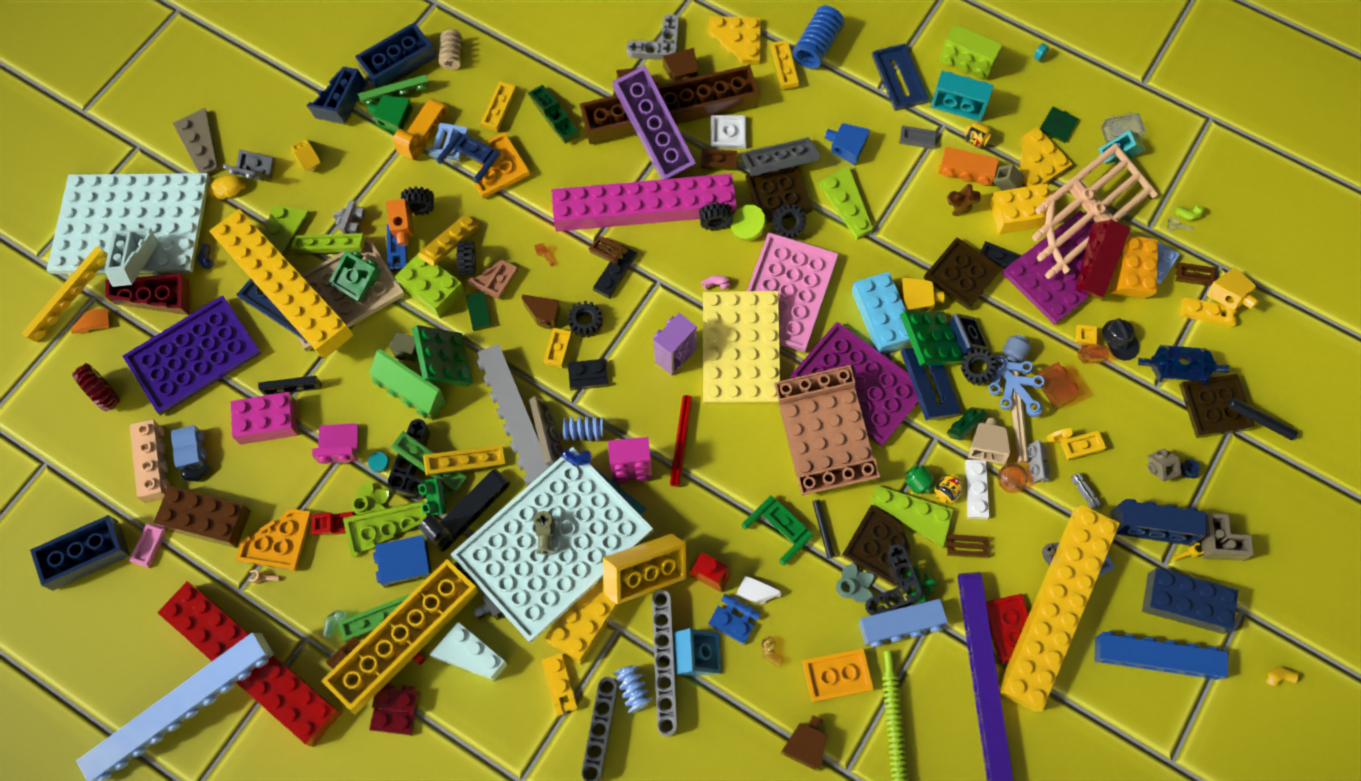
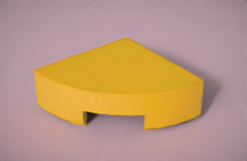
M1071 428L1059 430L1048 435L1047 440L1050 444L1059 443L1062 440L1069 439L1073 433Z

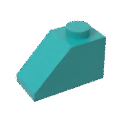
M1128 130L1099 148V152L1102 154L1116 143L1129 159L1146 150L1139 134L1132 130ZM1114 153L1104 163L1110 164L1121 160Z

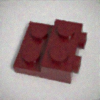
M387 683L373 698V713L369 730L412 736L420 693L415 691V687L412 686L394 689V684Z

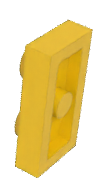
M553 328L543 361L544 365L563 368L572 336L571 331Z
M1099 430L1060 442L1067 461L1106 449Z

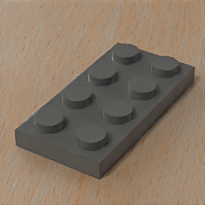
M807 137L742 152L741 159L750 176H758L770 171L775 172L787 167L792 168L804 163H813L820 160V154L810 138Z

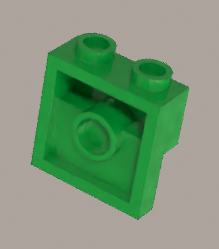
M345 251L328 284L361 302L369 286H374L382 270L377 268L378 263L370 259L368 261L362 259L364 255L361 253Z

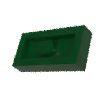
M971 407L965 411L958 421L952 424L946 433L950 438L962 441L987 416V413L984 409Z

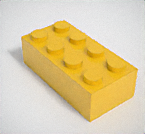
M672 533L603 557L604 594L617 605L686 579V543Z
M603 578L556 620L545 637L547 643L580 664L583 663L620 605H617L604 594Z

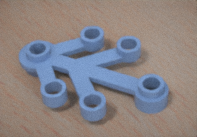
M995 356L996 362H1001L1002 366L998 367L996 377L993 376L994 380L989 385V393L993 396L1000 394L999 383L1002 374L1006 379L1004 397L1000 401L1001 408L1003 410L1012 408L1011 398L1014 389L1027 405V414L1030 417L1040 416L1042 414V404L1039 401L1033 400L1021 385L1034 386L1040 389L1045 384L1044 378L1040 375L1034 378L1014 376L1009 370L1030 374L1033 370L1032 363L1029 361H1024L1022 364L1008 362L1003 356ZM1028 365L1030 369L1024 370L1023 367ZM1036 380H1041L1042 383H1041V384H1036L1035 381H1036ZM993 387L998 388V390L995 392H993L991 389ZM1008 401L1010 404L1004 406L1003 402ZM1032 405L1038 406L1036 410H1032L1030 407Z

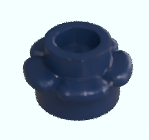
M1185 460L1184 463L1180 464V469L1185 478L1191 477L1193 479L1198 476L1200 466L1194 460Z

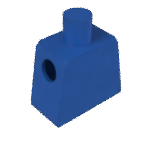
M843 123L838 132L828 129L824 139L833 142L831 147L832 153L856 165L868 140L870 129Z

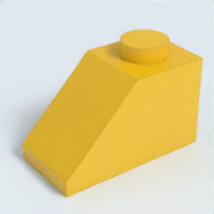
M306 139L289 147L305 171H312L321 163Z

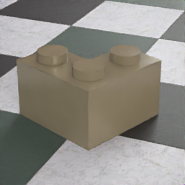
M1208 513L1206 515V536L1201 539L1202 551H1204L1202 554L1203 559L1244 561L1253 556L1251 535L1231 534L1229 514Z

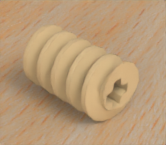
M446 30L440 35L439 64L447 70H457L461 65L462 34L459 31Z

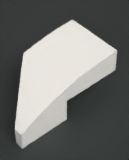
M747 576L744 577L737 591L739 597L754 603L759 602L761 605L773 597L778 598L782 595L781 591Z

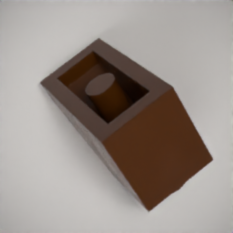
M522 294L523 305L536 324L545 329L550 327L556 328L561 309L559 300Z

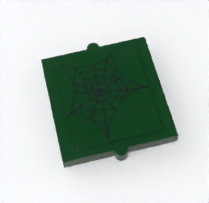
M1052 106L1040 130L1049 135L1050 138L1066 143L1079 119L1068 114L1067 111H1062Z

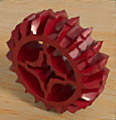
M85 363L76 368L72 373V377L79 387L101 410L106 412L110 409L112 410L120 402V398L114 389L92 365Z

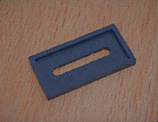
M905 43L872 51V58L894 111L928 103V96ZM891 61L896 62L909 96L903 94L890 64Z
M903 349L901 355L925 420L959 416L961 410L944 365H928L942 404H939L935 400L936 397L927 373H925L924 365H919L914 349Z

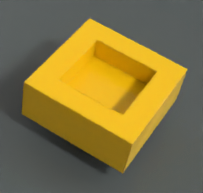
M1078 324L1076 326L1075 345L1095 347L1097 344V327Z

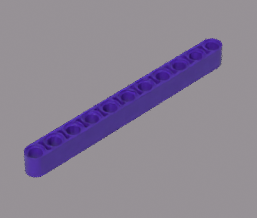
M980 572L959 573L958 587L987 781H1013L982 576Z

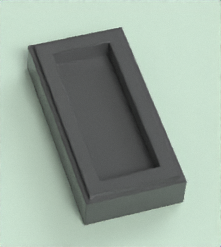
M902 125L899 144L934 149L937 131Z

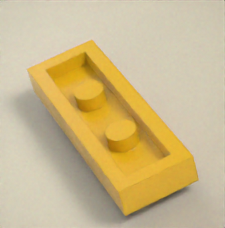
M788 40L772 42L770 47L781 89L798 87L799 81Z
M499 81L481 120V128L498 132L516 92L515 85Z

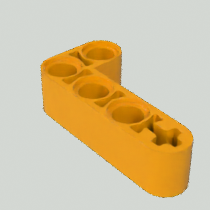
M430 98L407 131L402 129L396 131L393 142L398 154L416 160L437 130L438 124L445 118L448 106Z

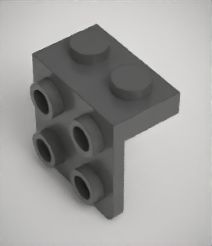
M239 149L236 167L224 164L223 168L229 169L228 173L264 181L265 178L272 179L276 158Z

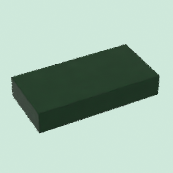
M480 292L466 295L473 331L492 327L485 293Z

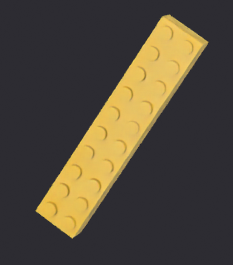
M240 209L209 231L323 360L354 336L342 319Z
M1084 505L1073 509L999 684L1000 695L1033 712L1043 711L1120 523Z

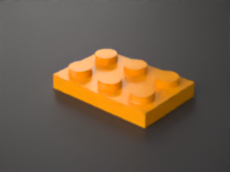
M864 648L802 661L811 703L874 690Z

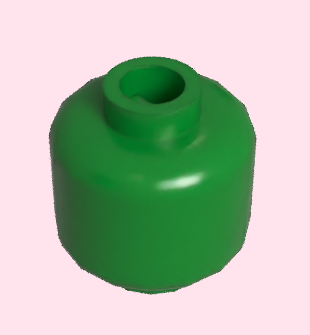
M916 464L905 473V483L914 493L920 494L924 492L927 494L933 489L934 485L932 483L935 477L924 465L918 466Z

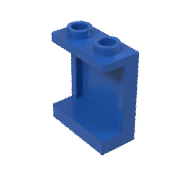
M424 535L375 545L376 552H373L375 564H378L379 571H376L377 582L381 583L384 588H388L389 584L423 577L427 579L432 574L428 543Z

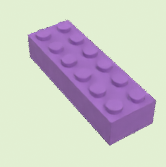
M644 65L613 81L612 87L661 180L669 179L694 166L696 163L646 66Z

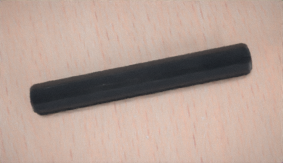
M1236 398L1228 401V408L1289 440L1297 438L1298 431Z

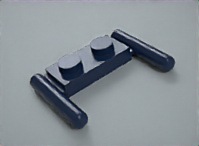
M458 131L437 157L436 162L442 164L451 151L455 149L456 152L483 165L473 178L475 183H479L501 154L499 151L493 150V148Z

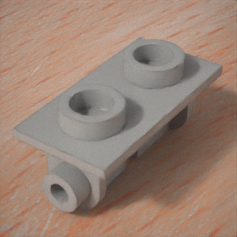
M1037 440L1027 445L1031 483L1039 480L1041 482H1049L1051 477L1049 464H1043V461H1048L1047 446L1041 443L1040 440Z

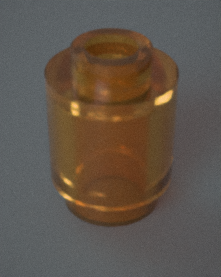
M1086 344L1082 345L1081 349H1078V359L1083 364L1102 363L1108 360L1109 351L1106 345Z

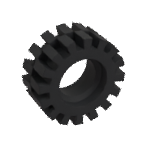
M414 186V189L409 187L408 190L404 189V192H401V199L406 200L412 214L414 213L415 216H418V214L424 215V213L429 214V212L433 211L434 194L428 188L424 190V187L417 188V186Z
M709 203V205L706 204L699 210L700 224L705 230L710 229V231H714L716 229L719 231L720 228L726 229L725 227H730V224H733L732 208L728 203Z
M783 205L773 213L772 227L782 237L792 238L798 236L804 231L803 228L807 224L805 223V220H807L804 216L805 212L796 205ZM786 214H792L796 219V223L792 228H786L783 225V217Z
M458 241L457 269L459 274H475L476 250L474 241Z
M584 301L582 305L581 302H578L577 307L574 304L572 306L573 310L570 309L568 315L572 332L575 331V335L578 336L580 334L583 338L584 335H587V338L591 337V333L593 336L596 335V331L599 332L601 330L600 326L602 327L603 324L601 310L597 305L594 306L593 302L587 304V301ZM583 314H589L593 320L590 324L582 325L578 321L579 317Z
M981 348L980 351L974 349L973 353L971 351L967 352L969 355H964V361L961 360V371L967 381L973 385L977 383L978 386H982V383L988 384L987 381L989 380L992 382L994 380L993 376L996 377V371H998L994 356L986 350L985 352ZM977 361H984L987 365L986 370L979 374L972 371L973 364Z

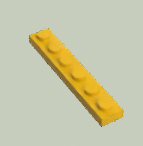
M96 246L21 334L35 342L42 339L48 329L57 322L60 315L69 308L77 295L81 294L88 282L106 264L108 253Z

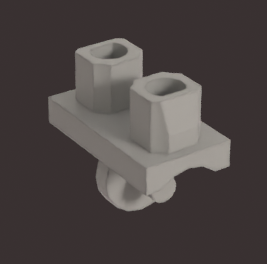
M349 200L347 208H342L340 212H334L333 218L337 220L336 225L339 226V230L343 234L359 233L360 224L356 223L355 219L363 220L366 216V211L364 208L357 206L355 201Z

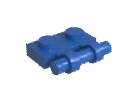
M724 594L721 601L728 604L726 609L718 606L708 625L744 645L754 627L747 621L750 617L757 621L760 613L755 611L754 607L746 606L739 602L738 598ZM733 608L744 613L742 618L731 613Z

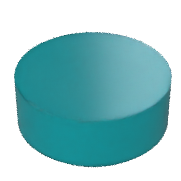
M1044 43L1041 44L1034 54V59L1041 62L1047 54L1049 46Z
M376 452L369 457L368 465L372 471L380 473L388 468L389 460L384 453Z

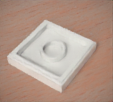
M711 115L710 149H746V115Z

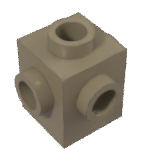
M1165 448L1147 455L1149 472L1163 482L1181 475L1179 457Z

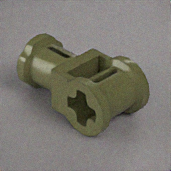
M540 511L534 516L533 520L536 526V535L538 536V549H536V553L541 555L553 554L555 549L552 545V538H554L556 522L548 512Z

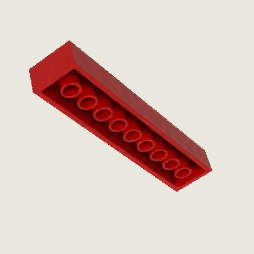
M188 581L157 612L212 662L250 635L245 628L205 593ZM276 655L268 658V663L262 667L253 669L251 675L246 679L235 682L298 739L310 747H313L342 714Z

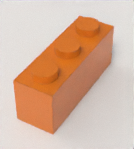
M946 146L938 174L991 186L996 174L999 158Z

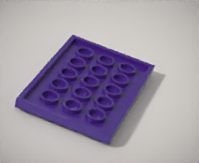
M222 295L124 354L123 358L154 409L161 416L260 355L261 352Z

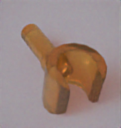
M543 243L534 246L537 256L543 254L550 266L555 264L548 255Z

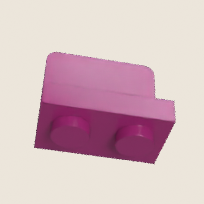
M352 423L320 426L318 448H312V457L320 464L358 461V425Z

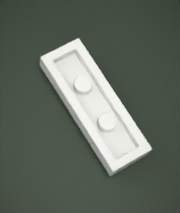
M966 460L968 519H988L989 504L986 461Z

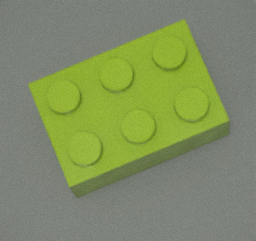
M954 24L945 39L939 61L987 81L995 66L1002 44Z
M419 253L395 276L397 283L404 291L438 318L465 293L460 281L438 264L432 266L420 259Z

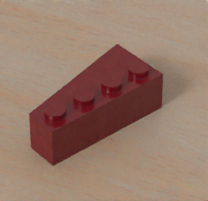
M1112 219L1092 224L1081 269L1076 280L1075 291L1093 299L1104 298L1131 228Z
M182 273L137 277L132 285L112 287L109 279L105 280V298L116 305L190 315L189 280Z

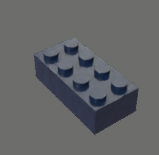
M413 22L359 53L355 58L361 71L376 89L398 81L435 59L436 55L431 42Z
M1125 499L1111 511L1110 519L1120 523L1115 535L1187 546L1193 545L1206 536V512H1200L1196 508L1180 509L1176 505L1159 506L1155 502L1139 503L1135 499Z
M110 515L30 549L41 586L52 591L131 556L119 521Z
M1155 568L1147 575L1142 612L1220 634H1226L1234 630L1239 590Z

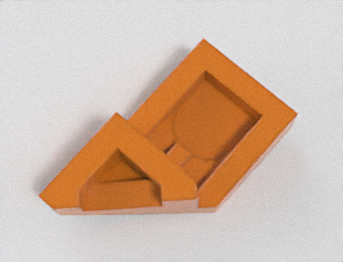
M108 309L88 310L71 328V334L89 333V329H109Z

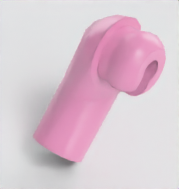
M713 275L701 281L704 289L716 284H720L721 289H726L730 286L729 279L726 276Z

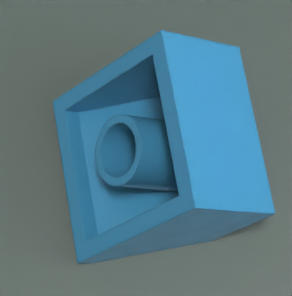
M686 629L672 633L675 675L721 674L719 632Z

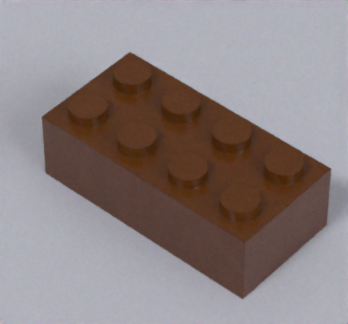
M168 486L153 523L167 531L237 548L251 511L243 504Z

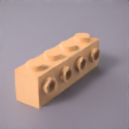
M154 419L131 424L130 432L137 498L144 503L163 499L168 486H170L166 478L168 465L164 460V454H166V447L162 441L164 429Z

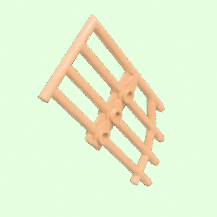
M1116 143L1036 208L1037 214L1047 209L1046 222L1042 228L1034 233L1032 238L1036 241L1047 234L1049 244L1037 256V259L1042 261L1052 253L1057 262L1056 265L1045 274L1046 278H1052L1060 270L1064 274L1070 270L1067 264L1086 249L1089 237L1064 258L1058 247L1091 219L1095 222L1110 219L1118 222L1148 195L1152 198L1158 195V192ZM1115 153L1121 162L1089 188L1082 179ZM1127 167L1132 176L1100 202L1094 193ZM1138 181L1144 190L1112 216L1106 207ZM1070 191L1076 199L1054 217L1055 202L1066 192ZM1082 205L1087 214L1055 240L1053 227L1078 206Z

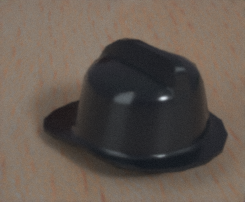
M1118 318L1108 321L1103 326L1102 333L1114 357L1123 361L1136 357L1139 351V344L1134 334V327L1130 322Z

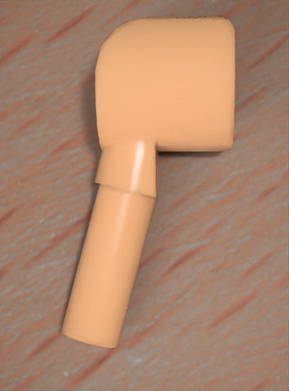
M251 570L250 573L257 576L253 580L248 579L252 583L260 584L266 580L279 581L280 576L263 575L257 570Z

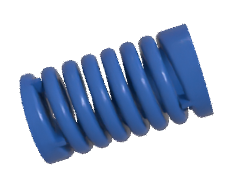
M827 5L818 7L792 51L793 57L803 67L816 69L822 63L823 58L844 25V17L837 9Z

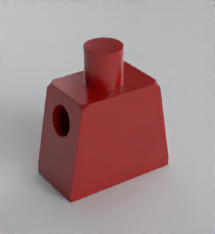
M701 553L696 558L688 575L722 592L731 573L726 564L705 553Z

